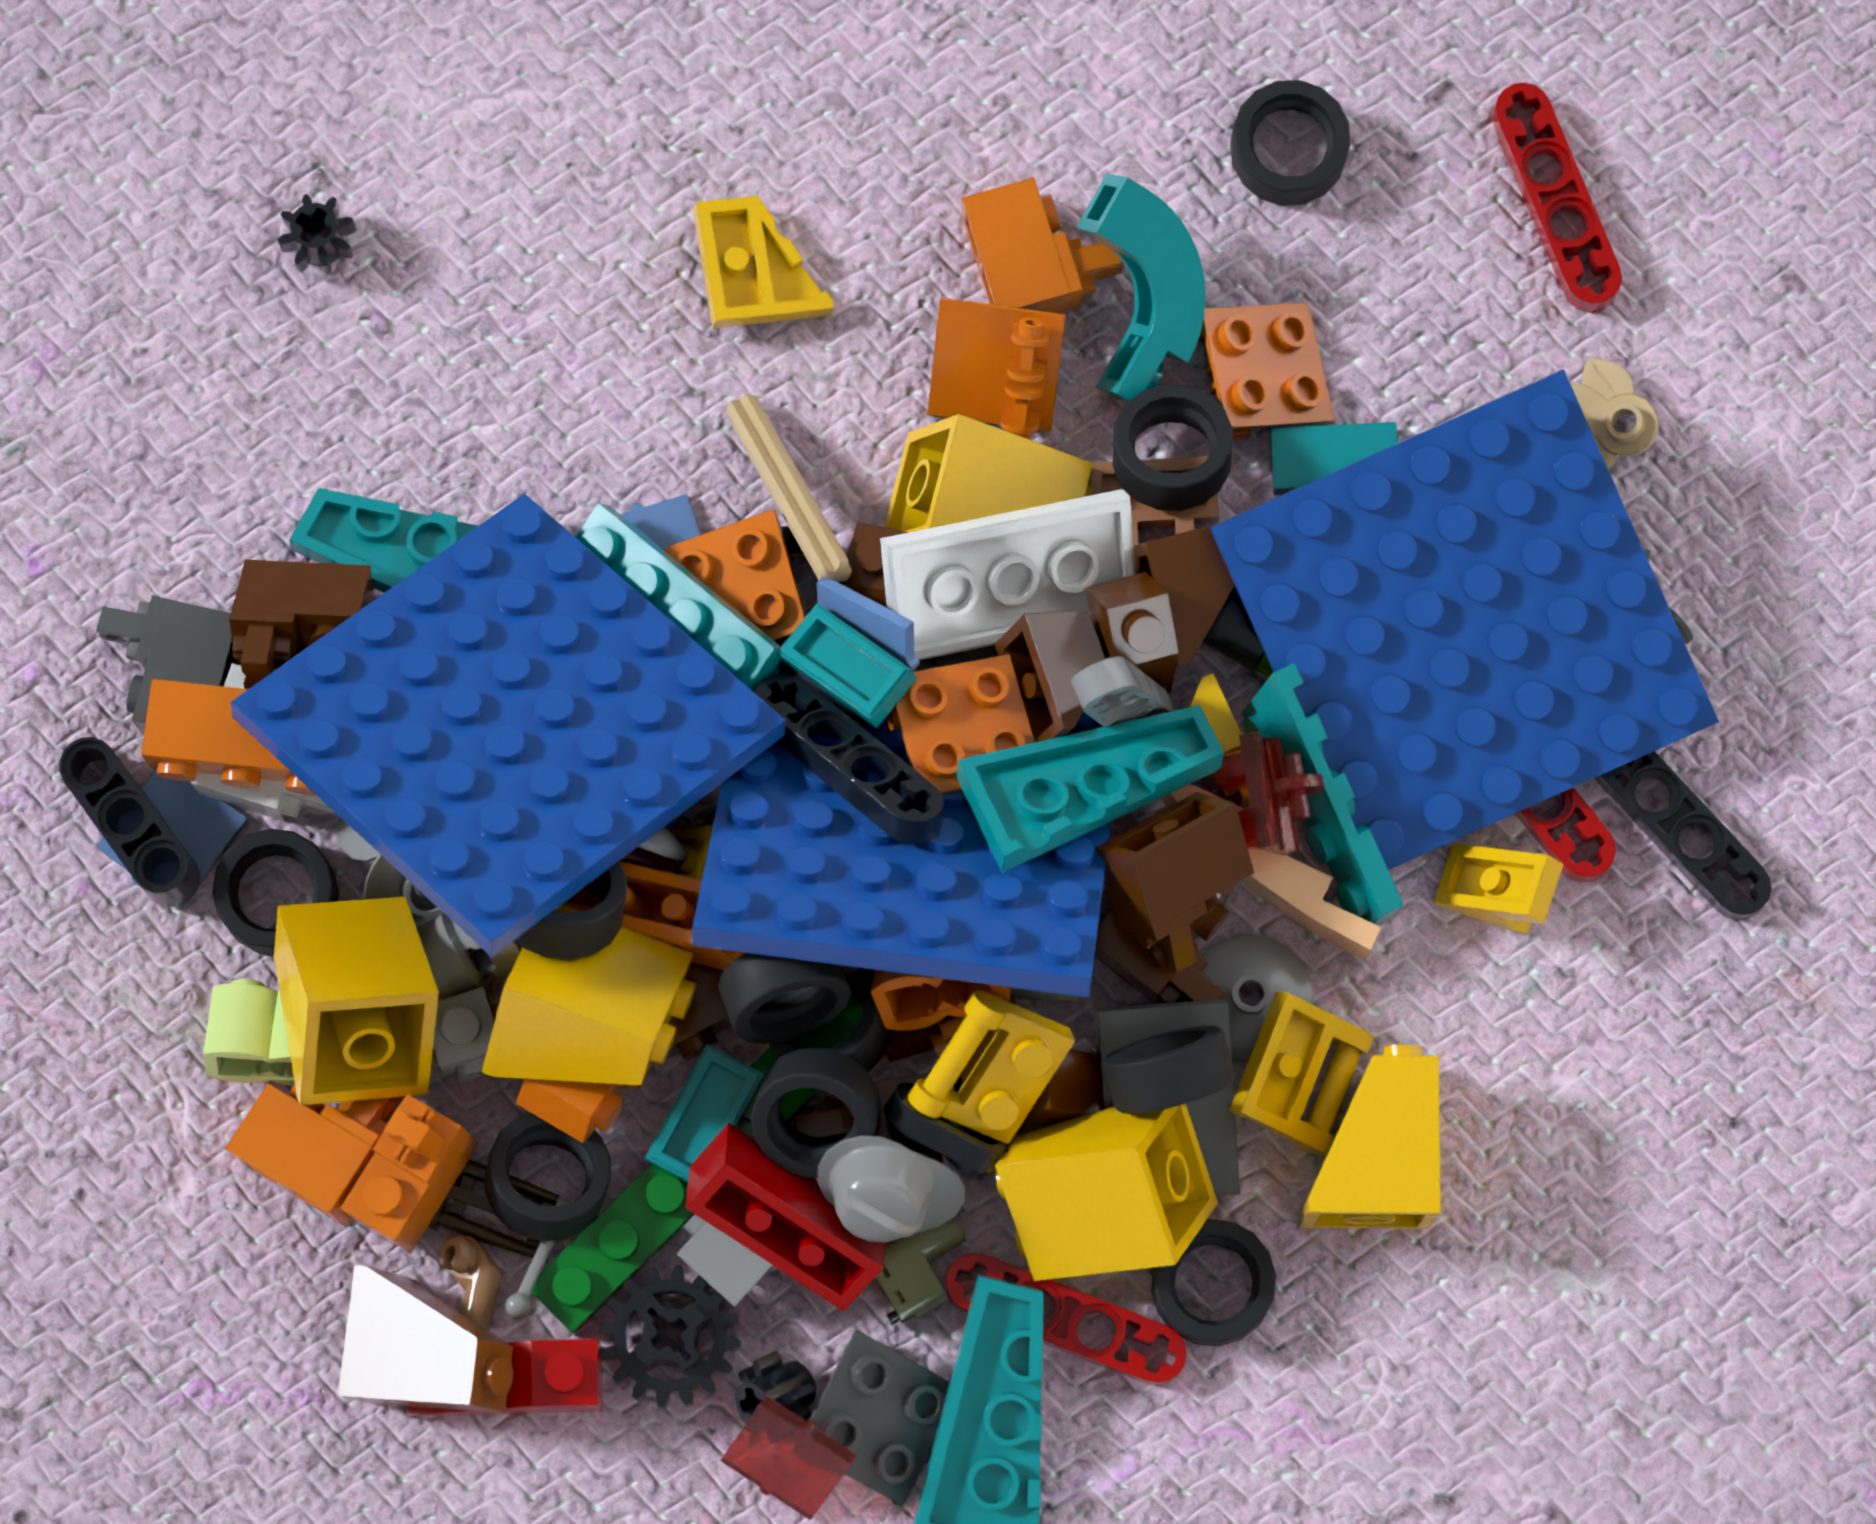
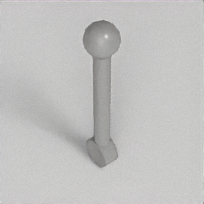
M560 1197L555 1206L559 1207L571 1203V1201ZM541 1240L518 1292L507 1299L505 1309L512 1318L521 1319L530 1312L531 1303L529 1297L555 1241Z

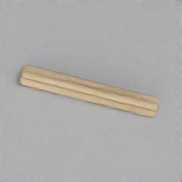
M744 394L739 400H731L726 409L730 417V423L818 580L825 578L836 582L846 581L852 573L849 560L759 400L751 394Z

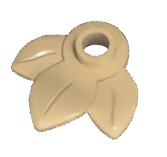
M1588 359L1582 374V385L1571 384L1609 470L1619 457H1633L1646 451L1657 437L1659 420L1652 405L1646 399L1635 395L1631 376L1624 368L1608 360ZM1624 415L1635 416L1637 422L1631 431L1620 433L1615 430V424L1620 417Z

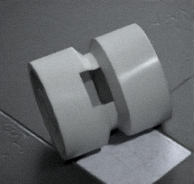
M444 914L416 927L438 992L443 999L481 988L483 975L487 973L496 978L510 973L523 948L514 940L491 957Z

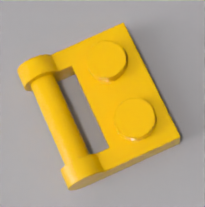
M976 990L964 1007L967 1016L928 1077L917 1080L907 1099L916 1110L928 1117L940 1118L942 1116L1009 1144L1073 1046L1075 1039L1069 1027L988 992ZM999 1028L959 1092L951 1090L988 1030Z
M1276 992L1229 1111L1291 1141L1295 1146L1305 1151L1326 1157L1335 1138L1330 1133L1361 1056H1368L1375 1037L1367 1031L1289 992ZM1332 1041L1337 1047L1306 1123L1301 1120V1117Z

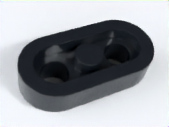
M904 1082L897 1085L883 1107L884 1114L889 1120L888 1127L893 1135L908 1145L920 1146L923 1144L945 1155L946 1159L955 1168L966 1174L976 1175L978 1172L993 1173L996 1170L995 1165L1008 1152L1009 1144L942 1116L940 1118H931L922 1114L907 1099L909 1092L915 1084Z

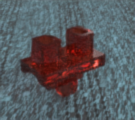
M1259 731L1239 735L1240 746L1224 752L1221 769L1215 772L1221 790L1233 792L1248 788L1251 809L1238 812L1248 850H1264L1278 855L1299 852L1295 821L1311 817L1308 796L1320 793L1325 789L1323 776L1321 774H1304L1299 753L1283 756L1280 738H1265L1261 736Z

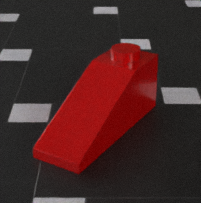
M598 1339L506 1342L513 1346L511 1363L514 1376L511 1389L507 1394L505 1413L406 1406V1416L603 1412L602 1345Z

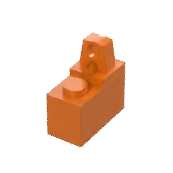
M1034 177L962 198V219L989 304L1060 314L1081 308L1082 298L1096 293L1094 282L1121 274L1122 261L1104 245L1098 243L1082 247L1080 238L1067 240L1065 231L1052 235V232L1060 230L1056 207L1050 194L1040 196Z
M267 1083L225 1149L245 1166L347 1228L352 1218L340 1208L375 1152L372 1149L404 1097L358 1100L353 1103L346 1101L342 1102L335 1109L329 1104L325 1105L323 1103L299 1105L295 1085H293L288 1094H285Z
M407 1094L372 1149L375 1152L340 1209L357 1223L411 1254L479 1142L461 1125Z

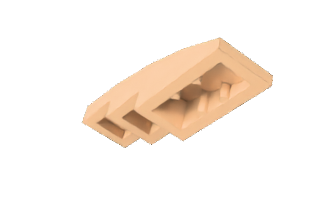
M1188 784L1161 797L1168 807L1196 792L1225 800L1192 784ZM1236 805L1254 869V874L1241 880V882L1305 929L1366 961L1382 927L1323 901L1333 877L1276 851L1285 827Z

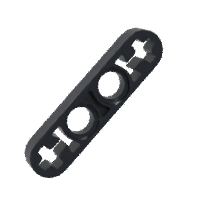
M787 673L773 674L765 677L758 683L755 694L786 720L785 736L779 739L777 743L893 839L910 845L924 844L933 840L940 833L944 800L941 792L932 783L800 677ZM818 734H830L840 738L842 742L835 746L825 747L815 744L810 739ZM871 769L879 771L886 778L879 782L869 783L857 779L853 774L860 770Z
M1655 751L1640 757L1646 765L1634 772L1625 787L1621 786L1616 780L1625 771L1622 766L1594 778L1703 897L1724 917L1737 921L1749 919L1758 914L1767 903L1772 887L1770 877L1764 867ZM1636 760L1627 763V765L1631 768ZM1646 779H1655L1664 783L1670 792L1669 806L1660 812H1650L1643 809L1638 804L1635 796L1638 783ZM1688 826H1700L1710 832L1714 841L1713 853L1704 859H1694L1683 853L1679 845L1680 832ZM1725 851H1727L1734 859L1729 861L1724 869L1737 881L1747 876L1754 882L1755 885L1750 891V896L1755 902L1750 904L1746 899L1741 898L1733 903L1726 896L1731 887L1729 880L1718 871L1712 881H1710L1703 872L1714 867Z

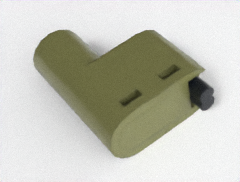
M954 1217L941 1227L923 1233H916L910 1237H901L884 1244V1268L875 1277V1280L894 1310L886 1315L891 1325L899 1321L904 1323L911 1318L917 1320L949 1301L945 1290L929 1263L967 1241Z

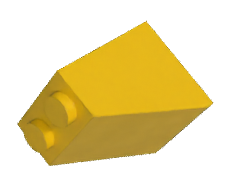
M957 414L908 432L884 527L914 532L1090 496L1093 489L1088 482L1093 463Z
M406 897L279 905L277 910L274 961L299 1105L405 1097L407 1094L410 1096L428 1095L439 992Z
M563 904L554 910L567 913L580 912ZM622 926L610 945L591 956L571 960L547 958L522 948L503 988L482 1073L502 1078L642 1085L651 1062L654 1061L663 1065L668 1056L677 1027L669 1025L671 1017L674 1016L683 1020L691 1003L697 983L687 980L686 977L694 953Z
M1407 1044L1383 1047L1384 1055L1372 1056L1299 1214V1228H1430L1441 1213L1439 1056H1423L1422 1046Z
M1186 1103L1167 1109L1137 1114L1121 1113L1113 1106L1018 1135L1010 1145L1008 1152L995 1165L998 1192L1004 1200H1007L1016 1226V1245L1020 1254L1027 1259L1034 1281L1175 1265L1218 1204Z

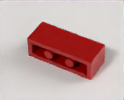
M728 1123L690 1165L686 1209L843 1312L884 1268L885 1242H869L850 1233L842 1225L835 1206L824 1198L817 1180L784 1171L764 1155L755 1139L731 1123Z

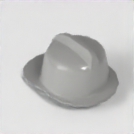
M858 1136L843 1140L826 1151L818 1165V1185L824 1198L835 1206L842 1225L850 1233L869 1242H888L941 1227L955 1217L964 1204L965 1185L957 1172L943 1163L911 1151L905 1146L883 1137Z

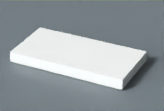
M1123 489L880 538L886 606L888 609L914 622V652L919 661L992 646L1024 613L1088 610L1090 614L1086 587L1136 574L1130 496Z

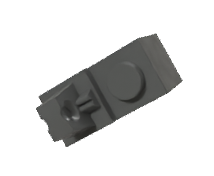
M151 596L150 603L140 601L137 613L102 607L96 632L104 640L128 645L125 654L126 658L139 661L145 669L143 676H134L127 697V712L133 713L132 721L142 734H144L152 679L224 687L231 664H235L229 623L231 613L157 596Z

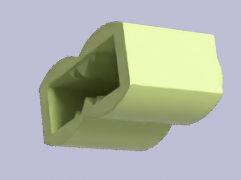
M236 979L230 984L213 986L203 1051L206 1076L240 1083L273 1081L289 1086L295 1085L280 991L267 988L262 982L253 979Z

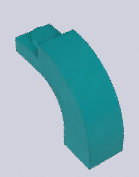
M1106 173L1076 229L1113 251L1127 268L1133 283L1135 302L1130 325L1096 385V388L1114 399L1127 403L1141 391L1158 385L1163 373L1161 362L1165 356L1189 363L1196 348L1204 319L1206 300L1205 280L1200 257L1193 239L1175 212L1162 199L1130 178Z

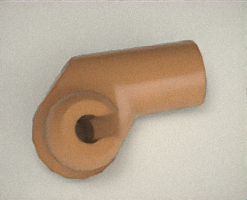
M452 1236L441 1245L439 1250L440 1263L445 1269H449L465 1290L460 1313L489 1331L501 1284V1271L482 1243L470 1236Z

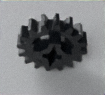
M675 1265L671 1273V1279L662 1280L656 1268L651 1267L648 1268V1285L641 1288L630 1278L624 1282L626 1290L630 1295V1298L625 1303L617 1299H609L607 1305L618 1317L616 1323L600 1324L599 1331L609 1338H614L615 1345L601 1351V1356L604 1361L613 1362L620 1360L622 1365L615 1371L612 1378L617 1385L625 1383L631 1378L636 1381L632 1392V1397L636 1401L640 1402L651 1390L656 1392L659 1409L667 1408L671 1394H679L685 1406L691 1407L694 1401L692 1390L700 1386L705 1392L713 1396L717 1393L715 1384L711 1379L713 1374L717 1371L731 1376L734 1372V1368L723 1357L725 1352L741 1350V1341L727 1336L726 1332L727 1329L733 1328L740 1323L737 1313L721 1314L719 1309L727 1300L719 1292H715L710 1296L705 1293L708 1282L700 1275L695 1278L692 1284L685 1282L683 1267ZM676 1294L691 1298L695 1302H690L683 1309L662 1307L655 1297ZM635 1313H637L644 1322L642 1341L634 1346L633 1350L629 1353L627 1333L630 1322ZM653 1314H656L663 1323L667 1322L673 1329L678 1328L682 1324L687 1327L682 1332L681 1338L684 1343V1349L690 1357L689 1360H685L678 1351L674 1352L669 1346L662 1347L659 1351L654 1347L661 1338L657 1331L658 1326L651 1317ZM710 1322H713L714 1344L711 1354L705 1362L697 1352L699 1333L706 1329ZM659 1365L679 1367L686 1377L678 1380H661L651 1377L646 1373L648 1371L651 1372Z

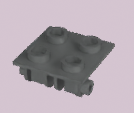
M855 1330L795 1447L800 1449V1452L809 1458L831 1466L897 1504L904 1506L932 1451L950 1382L859 1330Z

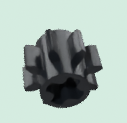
M305 194L302 199L303 206L299 207L294 214L289 211H282L280 214L284 224L290 229L291 233L284 234L277 240L282 252L289 253L298 250L294 263L299 272H304L309 264L313 266H322L326 275H330L332 273L331 264L340 256L352 259L354 254L351 246L343 239V236L351 235L357 229L352 217L336 219L340 210L337 198L331 197L323 205L313 203L308 194ZM323 227L327 228L329 234L327 238L316 235L311 243L308 242L306 238L308 231L318 234L322 231Z
M774 1351L753 1361V1366L738 1373V1377L743 1384L736 1391V1406L740 1416L750 1427L764 1429L769 1426L773 1438L778 1439L798 1429L800 1424L810 1419L813 1411L809 1406L813 1404L816 1398V1385L810 1371L798 1360L783 1364L779 1352Z

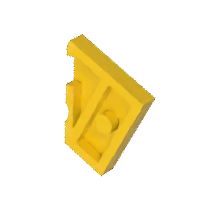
M758 196L696 202L693 212L713 329L831 315L834 309L833 299L826 290L821 292L802 266V256L791 241L777 231L775 219Z

